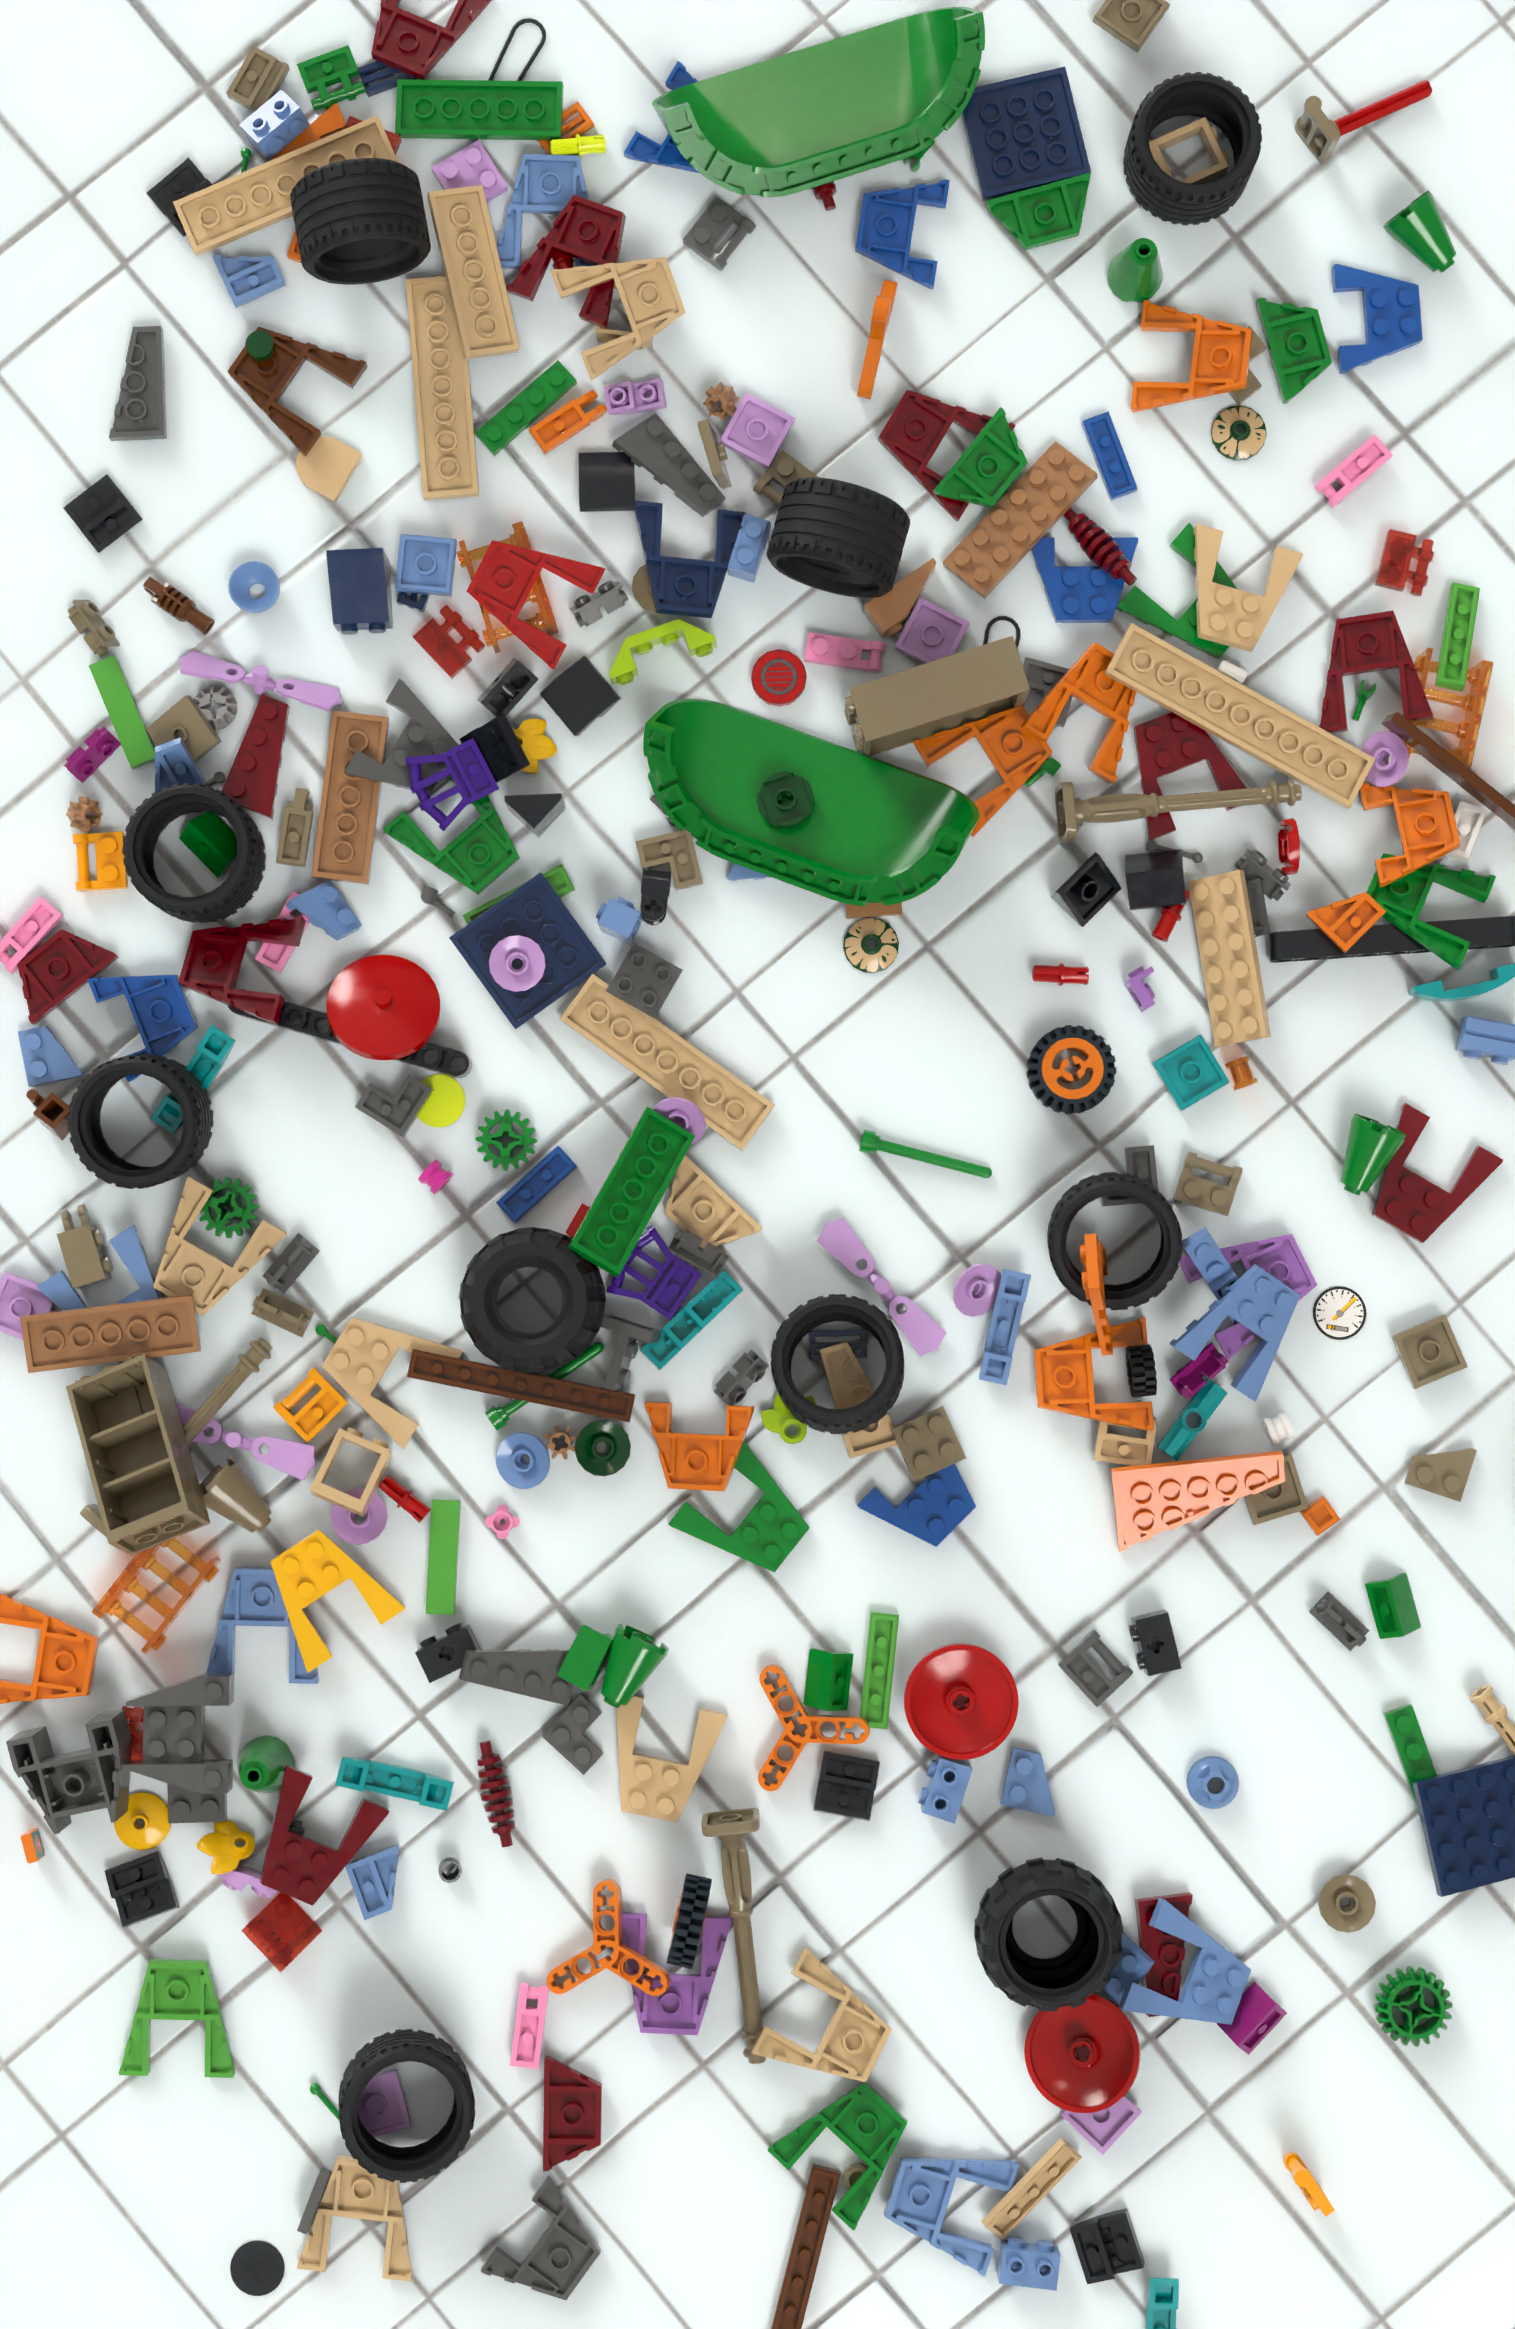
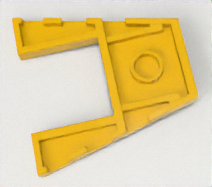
M320 1529L270 1560L308 1673L332 1658L331 1652L302 1610L318 1598L351 1578L381 1625L405 1609L402 1603L396 1600Z

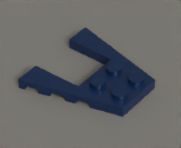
M635 500L634 512L655 612L712 618L738 532L741 529L742 519L746 512L718 509L716 515L714 561L660 556L663 503Z

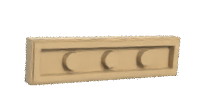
M1060 2138L981 2220L984 2226L1003 2241L1072 2169L1082 2156L1064 2139Z

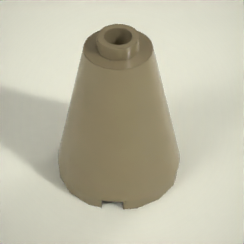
M230 1455L224 1459L228 1464L223 1468L218 1464L200 1483L205 1505L207 1508L250 1532L255 1530L261 1532L272 1520L269 1517L271 1510L238 1461Z

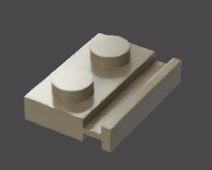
M252 46L226 94L229 99L252 111H256L277 93L290 70L289 65Z

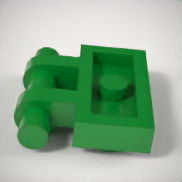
M349 45L297 64L307 93L319 91L320 97L310 100L314 111L324 107L327 110L333 104L346 99L349 101L355 100L357 95L366 92L362 81L355 84L350 82L351 78L359 76V72ZM342 82L344 88L328 93L326 87Z

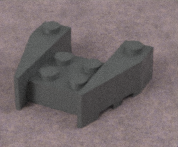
M205 1673L126 1701V1706H144L143 1760H130L125 1764V1769L198 1794L229 1793L233 1788V1760H204L205 1706H229L234 1702V1673Z
M125 1709L100 1714L85 1725L91 1748L54 1756L46 1726L21 1731L6 1741L13 1770L18 1777L23 1778L29 1788L27 1792L32 1800L36 1799L45 1813L43 1817L54 1835L59 1834L72 1823L70 1815L107 1808L111 1823H113L128 1811L130 1771L125 1769V1764L131 1760L132 1735Z

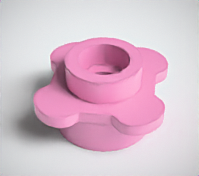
M499 1505L497 1512L492 1516H488L485 1521L486 1526L491 1527L500 1539H505L508 1536V1532L512 1528L518 1527L520 1523L519 1518L513 1516L508 1511L509 1509L506 1505ZM504 1519L505 1524H500V1520Z

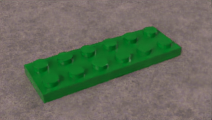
M397 79L395 135L397 138L562 139L564 85L562 81Z
M647 1107L643 1111L567 1248L617 1278L682 1162L695 1135Z

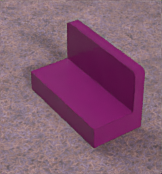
M1253 1982L1242 1994L1232 2025L1217 2023V2025L1240 2049L1249 2055L1287 2012L1256 1982Z

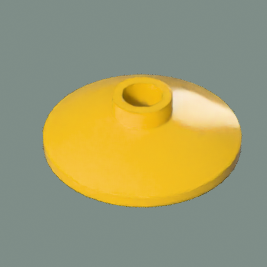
M138 1792L130 1795L128 1811L114 1822L117 1836L125 1845L133 1849L147 1850L156 1847L166 1838L171 1828V1823L168 1824L167 1804L157 1795L148 1792ZM137 1818H142L145 1821L143 1828L136 1825Z

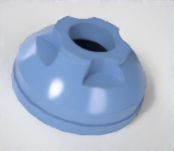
M252 561L240 565L233 571L229 579L228 588L231 599L240 609L246 612L261 613L267 611L276 603L280 594L278 576L271 567L262 562ZM254 584H261L265 587V594L259 599H254L249 594V590Z
M1203 1757L1191 1766L1187 1774L1186 1782L1190 1796L1195 1802L1205 1808L1219 1809L1225 1807L1236 1797L1239 1788L1237 1772L1227 1760L1221 1757ZM1213 1777H1219L1223 1780V1789L1215 1794L1209 1792L1207 1788L1208 1781Z

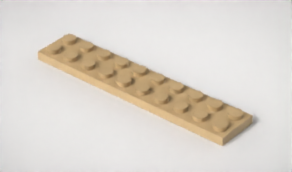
M1133 623L1129 625L1104 672L1106 676L1346 809L1352 806L1376 759Z

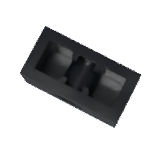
M513 658L477 700L495 717L502 714L507 716L538 681V678L519 660Z
M1163 1609L1131 1617L1133 1625L1128 1627L1132 1642H1137L1139 1653H1135L1139 1670L1144 1669V1673L1147 1676L1181 1669L1168 1612ZM1151 1637L1160 1641V1643L1156 1644L1155 1650L1147 1646V1644L1151 1643Z
M458 1623L445 1630L446 1636L436 1639L434 1635L419 1643L421 1648L415 1654L429 1683L460 1669L467 1650H481L470 1624L462 1627L461 1623ZM445 1644L448 1648L454 1647L455 1651L452 1653V1657L449 1654H442Z

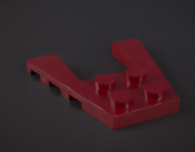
M381 0L379 21L377 20L371 52L372 59L424 80L492 0H458L445 27L398 8L401 0Z
M573 195L553 222L554 227L545 238H541L536 245L538 247L528 261H524L518 270L520 273L512 283L507 284L506 290L508 293L533 302L554 251L593 265L618 263L626 219L625 214L613 208ZM614 279L590 288L579 313L581 320L605 329L607 328L615 284Z
M906 390L877 440L958 522L969 503L935 495L933 491L944 477L926 466L952 423L977 437L992 417L985 414L979 415L967 411L966 408L957 405L954 407L942 403L941 400ZM1009 422V427L1012 431L1016 425Z
M1393 610L1336 619L1331 661L1327 674V685L1319 725L1323 730L1329 733L1348 731L1343 676L1399 668L1403 716L1410 722L1434 718Z
M1171 712L1134 727L1143 794L1150 795V793H1155L1157 796H1163L1156 779L1204 760L1207 761L1218 791L1247 789L1206 731L1177 714ZM1239 806L1225 807V809L1229 811ZM1170 812L1158 813L1157 817H1145L1148 841L1176 831Z
M296 916L293 920L283 921L282 919L268 920V923L256 925L244 923L241 924V927L234 928L222 926L193 930L178 983L187 989L278 1025L285 1000L281 994L235 989L248 941L299 947L306 920L302 916Z
M1405 1103L1402 1105V1112L1396 1129L1405 1133L1406 1138L1386 1166L1372 1215L1414 1240L1424 1243L1503 1162V1159L1480 1146H1476L1452 1190L1448 1193L1403 1166L1430 1119L1429 1116Z
M286 1764L260 1883L313 1906L390 1811L388 1808L362 1798L337 1850L291 1831L288 1828L313 1777Z

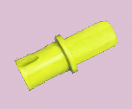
M576 134L575 138L550 141L551 155L577 154L579 158L585 154L606 153V141L604 134L594 136H580Z

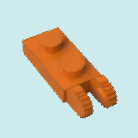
M595 390L587 392L577 400L574 398L529 429L530 435L544 455L591 425V422L596 421L607 412L604 404L595 407L587 414L581 409L594 402L598 397Z

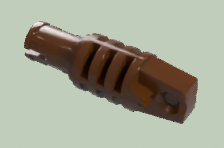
M149 577L143 584L145 591L153 596L151 602L178 621H187L204 635L212 629L215 623L214 619L198 610L193 600L169 583L165 582L162 585Z

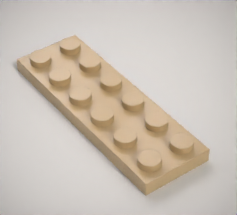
M483 185L428 192V204L464 360L517 353L520 350Z
M1235 870L1188 881L1215 1047L1271 1037L1244 870Z

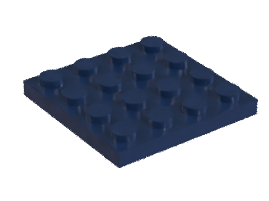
M1065 67L975 88L969 103L961 115L982 201L1086 173L1091 175Z
M541 872L449 937L515 1030L590 977L592 973L594 974L606 965L604 959ZM521 935L532 939L540 946L545 957V970L543 977L534 987L526 991L513 992L504 989L495 982L490 973L489 958L493 948L499 941L508 936ZM517 958L512 961L514 969H520L523 966L521 959Z
M1515 1755L1412 1782L1438 1896L1444 1897L1515 1878Z

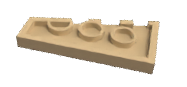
M846 1341L819 1349L835 1409L854 1407L867 1400L875 1392ZM888 1413L877 1423H872L866 1429L855 1433L851 1431L847 1432V1434H842L850 1459L897 1445L891 1429L895 1426Z

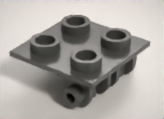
M633 943L606 992L655 1019L683 970Z

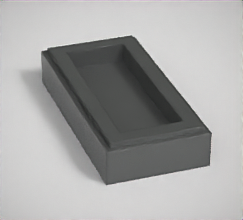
M321 2168L297 2231L304 2234L309 2233L331 2177V2170Z

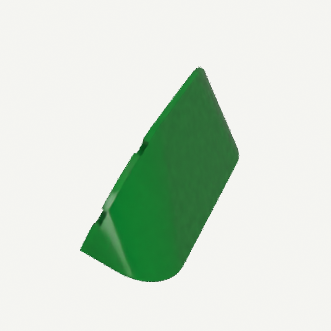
M948 7L913 14L679 87L656 98L652 102V106L680 153L690 165L713 183L742 195H760L761 197L769 198L798 193L912 156L932 144V140L944 130L948 131L969 103L980 76L982 50L985 49L983 12L969 7Z
M700 699L676 700L662 706L645 724L643 752L644 756L647 757L650 769L648 779L659 804L680 831L683 829L689 831L697 839L696 844L719 858L838 902L857 906H866L867 903H883V906L910 900L926 892L936 885L954 865L979 820V811L974 802L959 790L945 783L726 704ZM778 772H792L794 775L803 777L810 784L814 795L813 812L811 817L798 827L775 829L760 814L757 796L768 777ZM787 794L781 795L782 800L778 804L785 807L790 806V802L794 798H788Z

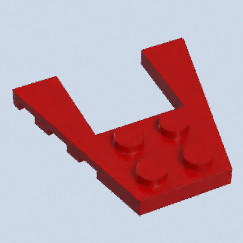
M492 540L467 592L554 670L567 644L517 618L542 568L593 594L606 569Z

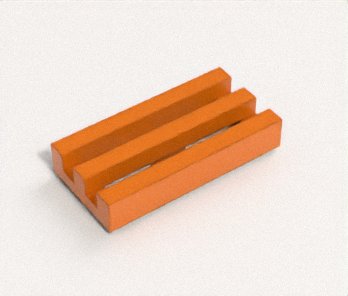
M578 101L563 111L562 123L577 112L580 115L562 126V137L574 129L562 139L575 138L576 134L582 136L594 128V122ZM536 140L540 143L542 149L546 151L547 155H551L550 141L552 140Z

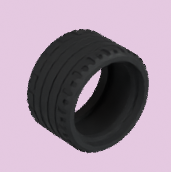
M1187 72L1184 75L1178 74L1173 76L1172 79L1164 80L1163 83L1154 87L1153 92L1150 91L1146 95L1135 114L1123 158L1124 175H1127L1126 183L1130 187L1131 194L1135 195V200L1143 206V209L1151 212V215L1161 218L1162 221L1188 226V224L1199 225L1202 222H1210V219L1220 217V215L1225 214L1229 210L1230 206L1233 207L1252 174L1259 157L1260 144L1262 142V128L1258 122L1259 115L1255 111L1254 104L1250 103V98L1242 92V89L1233 85V82L1226 81L1221 76L1217 77L1211 73L1202 74V72H1196L1191 74ZM1177 116L1206 117L1208 121L1221 129L1228 138L1233 150L1234 167L1226 175L1210 183H1183L1170 177L1156 163L1149 146V134L1162 122Z
M358 158L334 162L319 167L303 176L290 193L302 266L306 272L321 281L334 284L357 285L392 279L418 267L431 250L418 175L399 162L380 158Z
M799 478L785 486L767 550V558L776 570L807 586L849 597L876 598L885 595L893 589L910 526V518L898 503L868 488L829 478Z
M190 783L174 784L171 788L164 787L162 790L151 794L152 797L146 798L135 809L136 813L134 816L131 815L130 821L126 826V836H123L122 854L125 855L123 862L127 875L132 878L130 881L137 891L150 903L180 920L195 923V921L206 923L215 922L219 918H228V916L237 913V909L246 906V903L254 897L252 894L259 889V885L264 877L262 872L265 871L266 854L263 850L265 845L253 819L228 795L218 789L214 790L210 786L195 783V785ZM205 811L216 813L226 818L233 827L238 851L235 865L228 878L222 885L201 896L182 897L168 893L159 882L154 869L153 855L161 832L169 823L191 812Z
M155 1054L120 1057L101 1064L93 1069L91 1074H87L82 1082L79 1083L77 1086L78 1091L73 1094L69 1105L70 1114L67 1117L68 1132L71 1134L69 1139L74 1147L75 1154L78 1153L81 1163L86 1166L88 1171H93L97 1178L102 1179L108 1184L115 1183V1186L127 1189L149 1188L183 1175L203 1156V1151L208 1147L212 1132H210L214 1124L213 1110L210 1109L212 1103L206 1088L203 1089L201 1086L203 1083L192 1071H188L185 1065L174 1059L169 1060L165 1056ZM130 1074H143L165 1084L175 1095L181 1107L183 1132L180 1143L174 1153L158 1166H138L125 1161L109 1147L103 1136L100 1114L104 1098L119 1080Z
M1105 1172L1080 1180L1078 1184L1071 1186L1062 1195L1060 1201L1057 1202L1048 1224L1047 1243L1049 1256L1055 1274L1062 1285L1073 1296L1082 1302H1087L1091 1306V1301L1086 1300L1085 1290H1083L1082 1273L1072 1264L1067 1254V1233L1072 1220L1085 1205L1105 1196H1127L1147 1206L1157 1217L1161 1231L1160 1249L1155 1261L1144 1274L1128 1283L1117 1285L1104 1284L1106 1308L1111 1310H1127L1128 1307L1133 1306L1135 1308L1149 1302V1299L1153 1296L1157 1297L1167 1287V1283L1172 1281L1182 1256V1232L1176 1214L1169 1202L1153 1185L1127 1173Z
M829 1294V1297L819 1296L808 1300L804 1306L802 1304L788 1315L789 1318L782 1322L776 1333L777 1337L773 1340L771 1349L773 1380L786 1408L801 1423H805L810 1428L823 1433L825 1431L830 1432V1434H847V1432L851 1431L855 1433L868 1428L872 1423H877L893 1407L902 1389L904 1380L903 1347L899 1334L891 1320H888L886 1314L874 1304L870 1305L868 1301L856 1296L846 1297V1294ZM834 1321L853 1323L869 1331L880 1343L886 1358V1370L882 1382L876 1391L864 1402L845 1409H828L806 1399L796 1388L791 1375L792 1358L801 1339L812 1329Z
M399 2029L391 2034L386 2032L381 2036L373 2038V2042H367L364 2047L358 2050L355 2054V2059L350 2060L344 2071L338 2097L339 2123L342 2138L345 2140V2146L353 2159H357L358 2164L370 2174L375 2173L378 2178L386 2179L390 2182L395 2180L400 2181V2183L418 2182V2179H428L430 2176L439 2174L441 2169L449 2167L459 2157L458 2153L466 2147L465 2145L471 2136L470 2131L474 2127V2093L463 2060L457 2052L453 2051V2047L439 2037L437 2039L434 2034L424 2032L423 2030L416 2032L413 2029ZM400 2062H419L435 2068L446 2077L454 2091L452 2112L446 2124L435 2136L416 2146L395 2147L378 2141L368 2133L360 2120L357 2110L363 2090L374 2075L384 2068Z

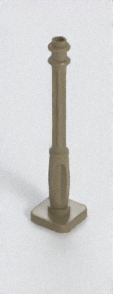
M1288 780L1286 785H1277L1275 782H1270L1268 786L1259 788L1157 796L1155 793H1150V795L1113 794L1085 800L1075 798L1072 782H1061L1055 788V806L1060 843H1070L1077 837L1078 826L1082 825L1083 822L1115 823L1149 816L1157 817L1158 813L1256 804H1270L1271 807L1275 808L1278 803L1287 802L1289 806H1294L1295 802L1301 801L1302 798L1300 784H1294L1292 780Z
M260 1337L257 1341H250L251 1348L245 1355L242 1353L238 1355L239 1362L183 1426L188 1446L252 1372L258 1373L260 1371L259 1364L265 1358H271L270 1351L273 1347ZM86 1505L80 1511V1515L107 1537L98 1505Z
M757 1808L709 1812L702 1816V1834L706 1837L718 1836V1839L722 1840V1876L730 1909L728 1914L730 1917H733L745 2027L741 2037L746 2040L747 2046L743 2051V2055L748 2058L749 2063L759 2064L765 2062L766 2058L750 2053L763 2027L750 1915L753 1913V1908L751 1907V1870L744 1837L747 1836V1833L758 1831L760 1827V1813Z

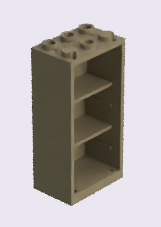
M1010 636L850 687L848 697L845 698L844 712L848 725L854 726L853 740L856 750L858 752L862 751L865 755L873 756L911 744L915 740H921L936 733L963 726V724L972 721L975 722L1021 705L1025 706L1030 687L1014 638Z
M139 1354L135 1357H129L126 1362L119 1365L106 1366L100 1373L80 1377V1380L66 1386L105 1533L110 1545L133 1556L210 1524L168 1373L164 1367L147 1355Z

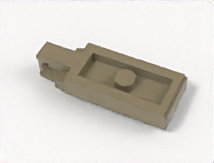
M296 788L294 802L288 801L287 807H284L276 857L277 864L306 867L314 815V806L308 805L310 794L308 789Z

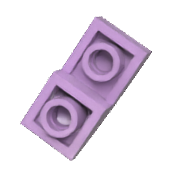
M661 378L635 384L627 381L604 387L609 415L634 414L667 408L664 385Z
M237 1866L235 1870L229 1873L218 1875L222 1878V1883L231 1890L238 1889L241 1892L249 1883L252 1885L251 1889L263 1898L267 1896L271 1899L277 1892L272 1888L262 1885L260 1883L262 1872L252 1868Z

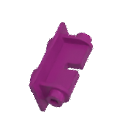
M104 726L100 729L96 728L84 741L89 747L86 751L79 746L66 758L67 762L64 766L82 783L121 745L120 741Z
M1211 1342L1201 1351L1195 1361H1189L1169 1380L1177 1392L1187 1399L1189 1396L1193 1397L1207 1384L1202 1378L1204 1375H1207L1212 1380L1226 1368L1225 1364L1229 1361L1222 1353L1218 1352Z

